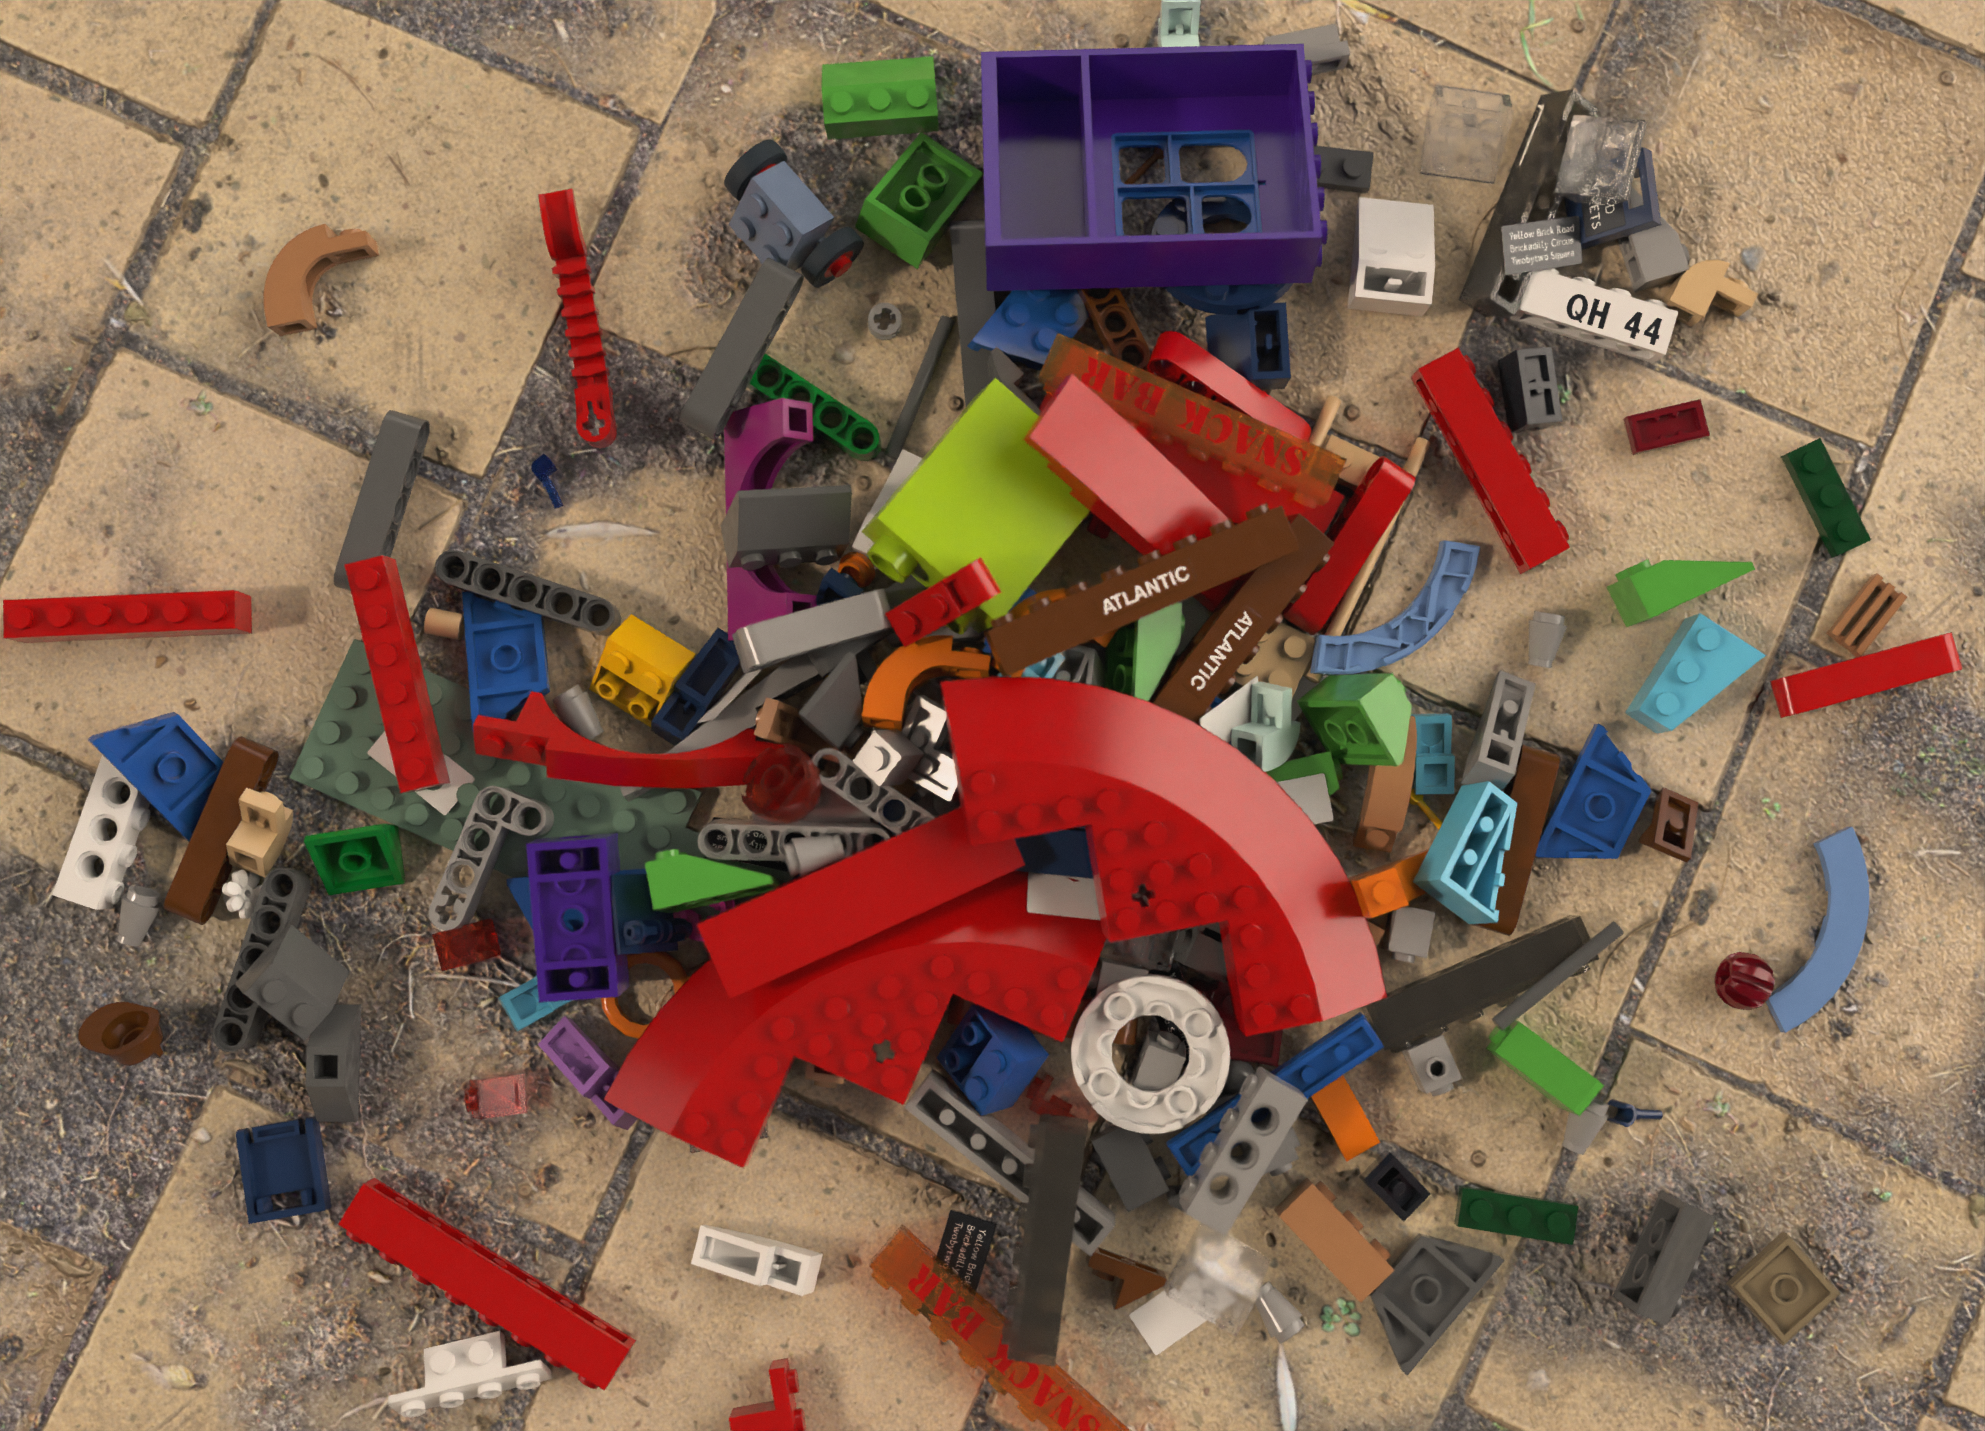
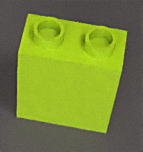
M996 377L972 399L861 531L874 542L867 551V556L881 572L899 583H904L911 574L924 587L929 588L982 557L1002 592L944 625L960 635H963L970 626L980 633L992 627L990 621L1006 615L1090 511L1069 494L1072 488L1047 468L1049 461L1023 440L1039 416Z

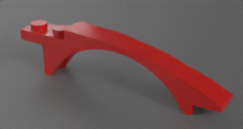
M530 692L517 721L478 715L473 723L475 754L546 766L547 778L611 786L687 789L757 785L789 781L792 777L793 747L757 741L758 736L754 735L755 729L746 728L723 742L693 751L670 754L627 752L595 743L572 731L554 715L547 705L543 694L539 692Z
M788 1358L773 1360L769 1368L774 1401L733 1408L728 1418L730 1430L806 1431L803 1408H796L794 1396L795 1393H799L798 1374L796 1369H790Z

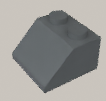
M289 923L235 985L243 994L305 1041L332 1011L350 971Z

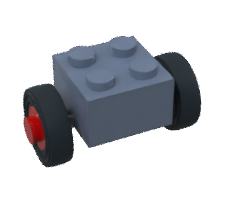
M772 139L764 140L745 152L734 163L725 177V187L735 199L740 201L729 226L734 230L737 237L743 240L758 257L761 264L769 257L794 271L801 268L802 274L811 285L816 288L824 286L843 275L851 267L862 251L864 242L857 232L848 226L837 230L827 238L824 237L834 216L787 165V155L778 143Z

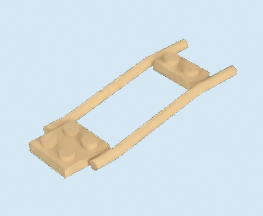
M1328 396L1311 431L1305 450L1308 452L1305 460L1300 462V471L1308 475L1312 468L1314 469L1313 472L1355 491L1379 456L1332 434L1331 436L1327 435L1341 405L1339 398ZM1421 437L1416 439L1403 467L1404 470L1415 477L1431 443ZM1402 506L1344 593L1325 635H1342ZM1281 622L1272 633H1265L1257 643L1260 649L1255 657L1248 664L1244 665L1242 663L1234 673L1236 680L1233 685L1241 688L1258 676V682L1292 688L1293 698L1302 676L1313 683H1319L1323 674L1310 673L1315 638Z

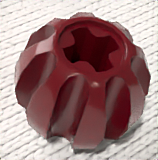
M1745 952L1730 954L1726 956L1717 968L1714 980L1716 993L1724 1003L1732 1008L1741 1010L1759 1008L1769 999L1773 991V970L1763 958L1756 954Z

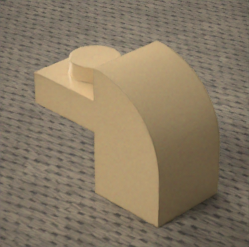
M1705 260L1691 266L1689 270L1678 277L1670 285L1662 302L1668 305L1667 308L1678 311L1676 320L1692 327L1705 317L1710 304L1739 317L1753 306L1758 293L1748 289V285L1739 279H1727L1724 277L1730 263L1721 260Z
M246 788L239 798L242 821L226 844L229 863L266 878L280 856L291 830L293 810L284 807L283 801L269 792H257Z

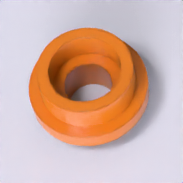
M849 552L841 558L838 572L850 575L855 579L860 588L868 586L874 580L875 568L865 555L858 552Z

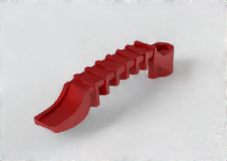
M571 188L538 194L547 249L551 259L556 262V266L552 267V273L559 279L560 287L556 290L557 295L563 300L564 309L561 310L562 317L567 321L568 329L564 331L571 344L568 354L575 367L571 370V373L578 385V388L574 389L577 418L576 429L578 434L590 446L606 448L614 442L617 436V426L613 410V389L610 387L608 379L610 372L605 361V356H607L606 349L602 344L601 336L603 331L599 326V309L595 305L594 294L596 293L590 277L592 271L587 262L586 256H588V252L581 231L574 190ZM595 415L604 426L599 428V435L597 436L590 431V429L595 428Z

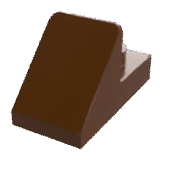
M1663 787L1655 797L1652 823L1640 836L1638 842L1687 863L1691 859L1699 802Z
M1100 1247L1095 1250L1091 1257L1088 1254L1086 1257L1087 1266L1093 1268L1091 1272L1093 1275L1112 1282L1115 1277L1120 1278L1112 1301L1114 1310L1164 1287L1167 1280L1163 1270Z

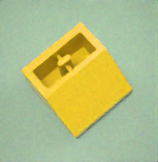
M631 614L608 637L589 689L651 727L653 718L673 693L674 685L694 660L696 654Z

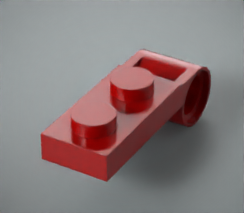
M980 557L888 611L885 615L906 648L1002 591L984 560Z

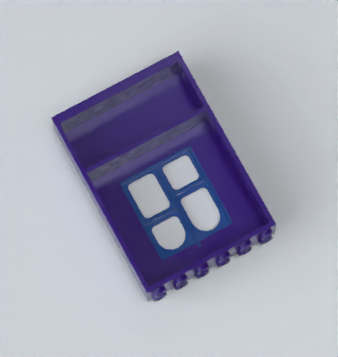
M1304 44L981 52L987 291L1312 283L1315 267H1321L1322 245L1327 243L1328 225L1326 220H1320V211L1324 210L1325 196L1324 188L1317 187V179H1320L1321 156L1314 155V147L1318 143L1317 122L1311 123L1310 115H1314L1315 93L1314 91H1308V84L1311 83L1312 62L1311 60H1305ZM1184 146H1231L1245 156L1247 162L1246 171L1236 180L1228 182L1186 183L1181 179L1179 149ZM1134 147L1161 148L1164 153V182L1159 184L1122 183L1120 180L1119 151L1122 148ZM1207 197L1236 198L1244 202L1249 208L1251 222L1239 233L1206 234L1203 230L1201 201ZM1181 198L1185 201L1188 229L1186 234L1126 236L1123 233V201L1128 199Z

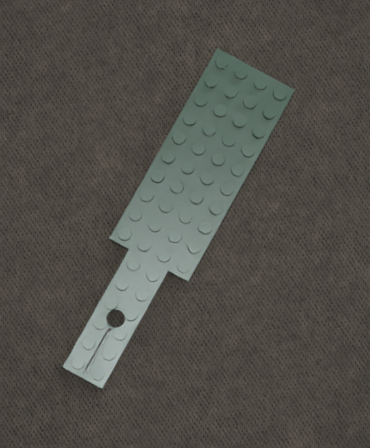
M354 639L289 777L454 851L476 796L485 787L498 786L509 788L550 806L554 814V824L550 831L540 836H527L509 830L493 868L513 878L529 877L527 843L540 838L618 833L620 870L646 869L645 862L656 860V853L679 849V853L687 852V855L770 875L783 880V883L798 878L795 875L790 876V873L732 860L711 859L703 855L698 848L697 840L699 833L688 828L703 795L702 792L696 789L654 788L628 802L620 790L622 786L547 778L546 766L475 754L469 689L423 669L424 678L443 754L447 755L471 774L475 780L472 784L465 783L458 788L456 793L458 801L447 815L440 813L416 792L400 793L397 777L367 753L384 733L385 728L364 643L357 639ZM517 712L506 720L517 721L521 712ZM443 785L428 788V790L435 791L440 789ZM500 793L495 794L490 799L491 811L497 815L504 809L505 800ZM531 808L525 815V823L530 829H535L541 822V814L536 808ZM481 829L475 835L474 842L476 847L483 851L489 845L490 838L487 831ZM761 894L735 899L734 905L736 907V905ZM709 905L690 909L700 914L702 920H706L707 916L720 914V911L715 910V908Z

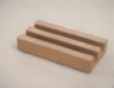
M1878 573L1871 575L1826 633L1855 657L1864 654L1907 598L1902 592H1896L1894 590L1895 587L1891 583L1886 584L1883 582V577ZM1876 588L1880 591L1847 635H1842V630ZM1889 598L1890 601L1888 602V604L1885 606V608L1881 611L1878 617L1874 620L1871 626L1867 629V631L1855 645L1853 641L1857 638V636L1864 629V627L1871 620V618L1878 611V609L1885 602V600Z

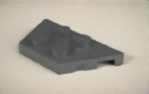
M1420 1233L1417 1234L1391 1265L1394 1271L1370 1294L1399 1368L1403 1373L1408 1376L1505 1261L1496 1253Z

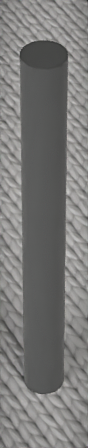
M942 315L889 440L884 454L890 458L897 460L903 449L955 321L947 316Z
M1614 921L1494 1016L1492 1018L1494 1024L1501 1031L1507 1028L1623 935L1624 932L1620 926Z

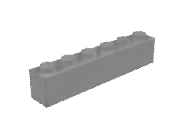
M935 1069L930 1071L909 1098L904 1107L1090 1257L1115 1227V1213L994 1116L991 1114L980 1116L964 1093Z

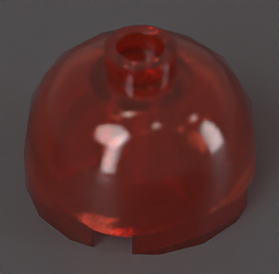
M783 743L784 748L774 750L770 747L762 751L751 762L742 781L747 785L746 796L742 794V801L748 810L775 825L794 824L804 819L815 808L822 791L820 770L807 753L790 743Z

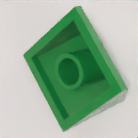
M378 824L304 837L306 848L328 895L405 883L399 829L396 825Z

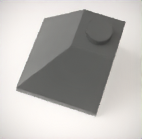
M848 651L799 712L804 725L839 752L845 746L852 749L865 733V730L861 728L863 725V703L859 668L856 656L852 652Z

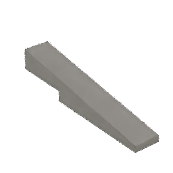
M807 654L790 658L728 705L714 720L707 721L665 754L706 748L723 742L746 728L756 729V716L759 709L763 707L766 697L782 702L821 681L824 677H821ZM622 786L620 790L626 800L630 802L655 787Z

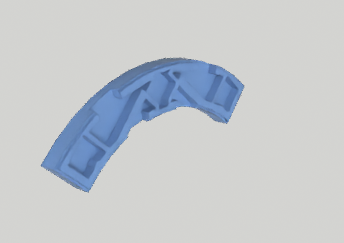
M1447 540L1440 541L1433 569L1415 599L1397 616L1372 630L1349 636L1316 635L1310 673L1344 675L1370 671L1390 665L1425 645L1450 620L1463 594L1467 592L1477 566L1480 546Z
M1846 827L1813 843L1823 869L1825 891H1828L1827 914L1823 918L1821 930L1814 945L1816 948L1809 960L1788 981L1772 991L1769 999L1766 1001L1780 1032L1786 1033L1804 1023L1834 996L1846 980L1861 949L1868 922L1869 881L1862 848L1853 827Z

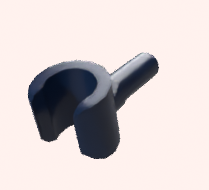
M1615 1099L1608 1102V1105L1617 1107L1618 1111L1614 1118L1608 1117L1607 1121L1624 1127L1631 1126L1635 1120H1661L1663 1117L1661 1110L1635 1108L1632 1104Z

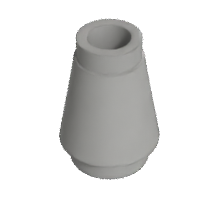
M1534 611L1533 620H1529L1528 664L1546 668L1552 667V662L1567 629V626H1564L1565 616Z
M579 684L552 700L557 708L554 711L577 734L591 740L604 732L587 690L583 692Z
M839 835L792 838V843L783 845L790 876L800 874L803 877L838 859L844 858Z
M130 886L127 894L122 895L119 934L117 937L120 943L129 946L141 945L143 938L162 906L159 902L161 896L159 892L147 887Z
M1594 1098L1580 1117L1569 1112L1562 1145L1575 1153L1584 1155L1586 1149L1609 1116L1606 1112L1609 1106L1605 1102Z
M1270 1281L1250 1294L1254 1299V1303L1270 1337L1275 1336L1280 1344L1294 1336L1305 1326L1300 1319L1302 1314L1272 1286Z

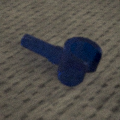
M542 454L532 462L531 470L542 482L554 508L558 509L564 505L554 483L549 478L558 468L547 455Z

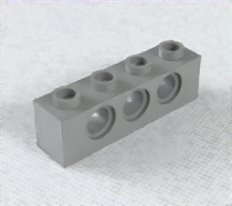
M1260 1066L1254 1075H1248L1240 1089V1095L1242 1096L1234 1109L1229 1108L1220 1122L1221 1131L1214 1143L1209 1142L1205 1146L1199 1159L1201 1165L1193 1177L1189 1176L1186 1178L1179 1192V1203L1185 1214L1224 1236H1227L1308 1100L1298 1088ZM1260 1107L1268 1108L1267 1117L1263 1121H1251V1116L1256 1109ZM1248 1142V1148L1245 1153L1240 1156L1231 1155V1149L1236 1143ZM1218 1176L1228 1177V1181L1223 1188L1219 1190L1210 1189L1213 1179Z

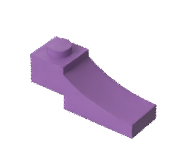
M564 1016L538 1045L582 1096L591 1099L614 1126L628 1130L638 1118L604 1100L620 1067L572 1019Z

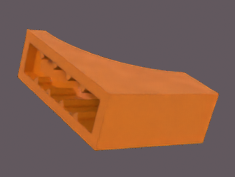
M1429 849L1348 877L1356 893L1363 917L1374 918L1409 905L1408 902L1427 893L1413 883V880Z

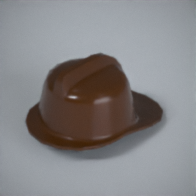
M130 1002L107 1004L86 1018L79 1029L78 1039L82 1047L89 1051L108 1055L126 1066L136 1065L149 1057L160 1058L163 1055L160 1047L163 1040V1032L159 1025L161 1016L159 1011L152 1007Z

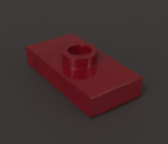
M1701 399L1630 415L1623 419L1632 455L1700 440L1710 436Z
M1221 1018L1229 1040L1230 1059L1278 1067L1283 1029L1245 1036L1235 1026L1233 1019Z

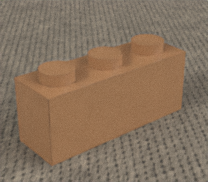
M1306 1178L1274 1211L1354 1297L1362 1303L1394 1271L1386 1261L1391 1254L1375 1238L1369 1243L1359 1233L1364 1226L1348 1209L1343 1214L1338 1211L1332 1204L1337 1197L1321 1180L1314 1185Z

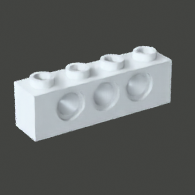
M103 755L52 894L53 896L95 910L112 909L114 904L120 900L124 891L122 880L126 869L132 865L137 854L135 844L138 835L146 827L150 818V810L148 809L150 802ZM127 784L130 788V797L124 803L120 797L122 787ZM112 821L117 825V834L113 839L107 833L108 825ZM99 857L104 862V870L100 876L96 874L94 869L95 862Z

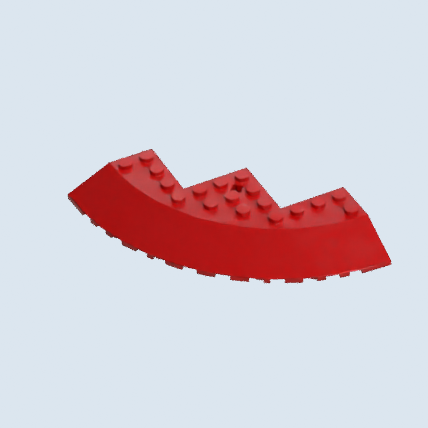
M986 676L940 681L966 839L971 846L1085 826L1101 928L1104 936L1110 942H1116L1219 922L1234 1023L1245 1036L1322 1022L1387 998L1377 947L1367 919L1363 917L1356 893L1337 856L1308 815L1284 789L1237 748L1185 717L1147 700L1097 685L1023 676ZM1142 884L1146 891L1143 896L1136 899L1132 894L1137 893L1138 885Z
M1012 871L729 999L714 963L710 959L694 972L658 1011L628 1053L604 1100L670 1136L744 1168L750 1162L796 1057L904 1105L953 994L1063 1042L1107 938L1102 933L1100 920L1028 912V872ZM1068 878V879L1072 880L1073 882H1078V881H1079V880H1076V879ZM885 1040H889L891 1042L890 1049L895 1052L894 1058L887 1057L884 1061H880L877 1059L878 1052L874 1050L875 1043L881 1045Z

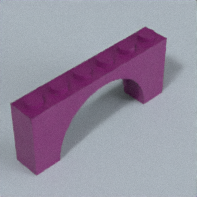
M780 398L736 410L732 413L724 428L726 514L737 491L772 489L776 476L786 460L797 449L813 442L812 403ZM727 561L728 641H734L732 635L743 627L817 606L816 595L799 594L791 590L780 579L773 565H766L756 570H744L742 567L729 568Z

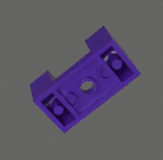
M618 833L540 838L527 843L539 1003L619 997L630 985L627 954L617 955L610 875L620 872ZM574 908L583 914L584 925L580 930H572L565 925L564 914L568 909Z

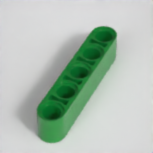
M765 353L747 386L749 390L768 402L780 398L792 399L795 394L805 392L810 395L809 403H812L813 431L859 461H870L879 455L881 438L877 428L870 421ZM767 372H774L779 375L778 381L771 387L760 385L761 377ZM829 413H837L842 416L841 423L835 428H826L822 425L823 418ZM867 433L874 437V441L869 448L859 449L853 445L855 438L859 434Z

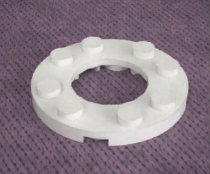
M1142 974L1114 982L1100 991L1089 1002L1076 1025L1072 1041L1071 1059L1078 1087L1081 1088L1084 1096L1092 1105L1091 1107L1098 1114L1123 1129L1144 1134H1158L1183 1128V1125L1195 1120L1201 1114L1204 1115L1211 1108L1222 1092L1227 1079L1230 1049L1226 1028L1219 1013L1201 992L1176 978L1158 974ZM1142 1015H1159L1174 1022L1184 1033L1189 1045V1062L1184 1074L1173 1085L1158 1091L1141 1090L1129 1085L1117 1073L1112 1060V1044L1117 1032L1128 1021Z

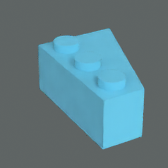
M1701 613L1685 618L1625 714L1656 734L1672 731L1766 655Z
M1490 781L1462 785L1413 883L1468 924L1497 923L1499 910H1496L1495 906L1498 888L1504 886L1505 874H1502L1501 870L1504 852L1510 850L1517 802Z

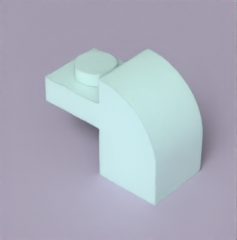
M1161 0L1160 18L1158 19V47L1200 46L1198 30L1201 0Z
M1265 682L1252 684L1251 722L1232 728L1231 745L1264 772L1275 769L1285 763L1296 746L1301 722L1291 720L1292 688Z

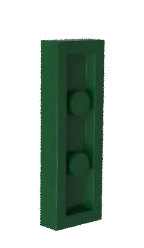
M1821 438L1781 456L1831 558L1871 540Z
M1460 1185L1454 1224L1457 1227L1573 1245L1579 1206L1573 1203Z

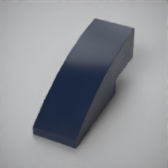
M720 628L715 630L674 685L673 693L652 720L651 731L674 746L701 727L703 722H697L719 700L741 665L734 641H728V634Z

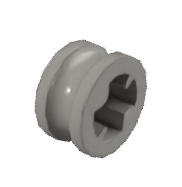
M879 303L870 310L868 328L874 337L880 340H890L900 332L902 326L901 313L893 304ZM882 313L890 314V320L895 319L896 321L895 324H889L887 330L880 329L879 322L874 323L875 319H881Z

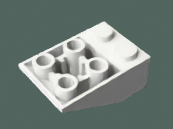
M1359 197L1347 309L1423 316L1432 305L1435 274L1434 205Z

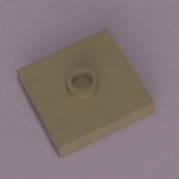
M1783 1231L1726 1282L1729 1288L1774 1339L1783 1346L1841 1294L1789 1234Z

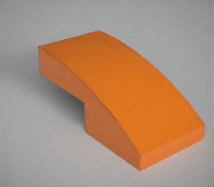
M1343 1075L1310 1097L1346 1161L1380 1143Z

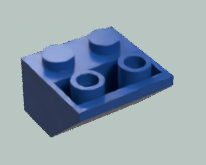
M973 1004L936 1058L980 1116L1013 1107L1049 1054L1026 1026L980 1005Z

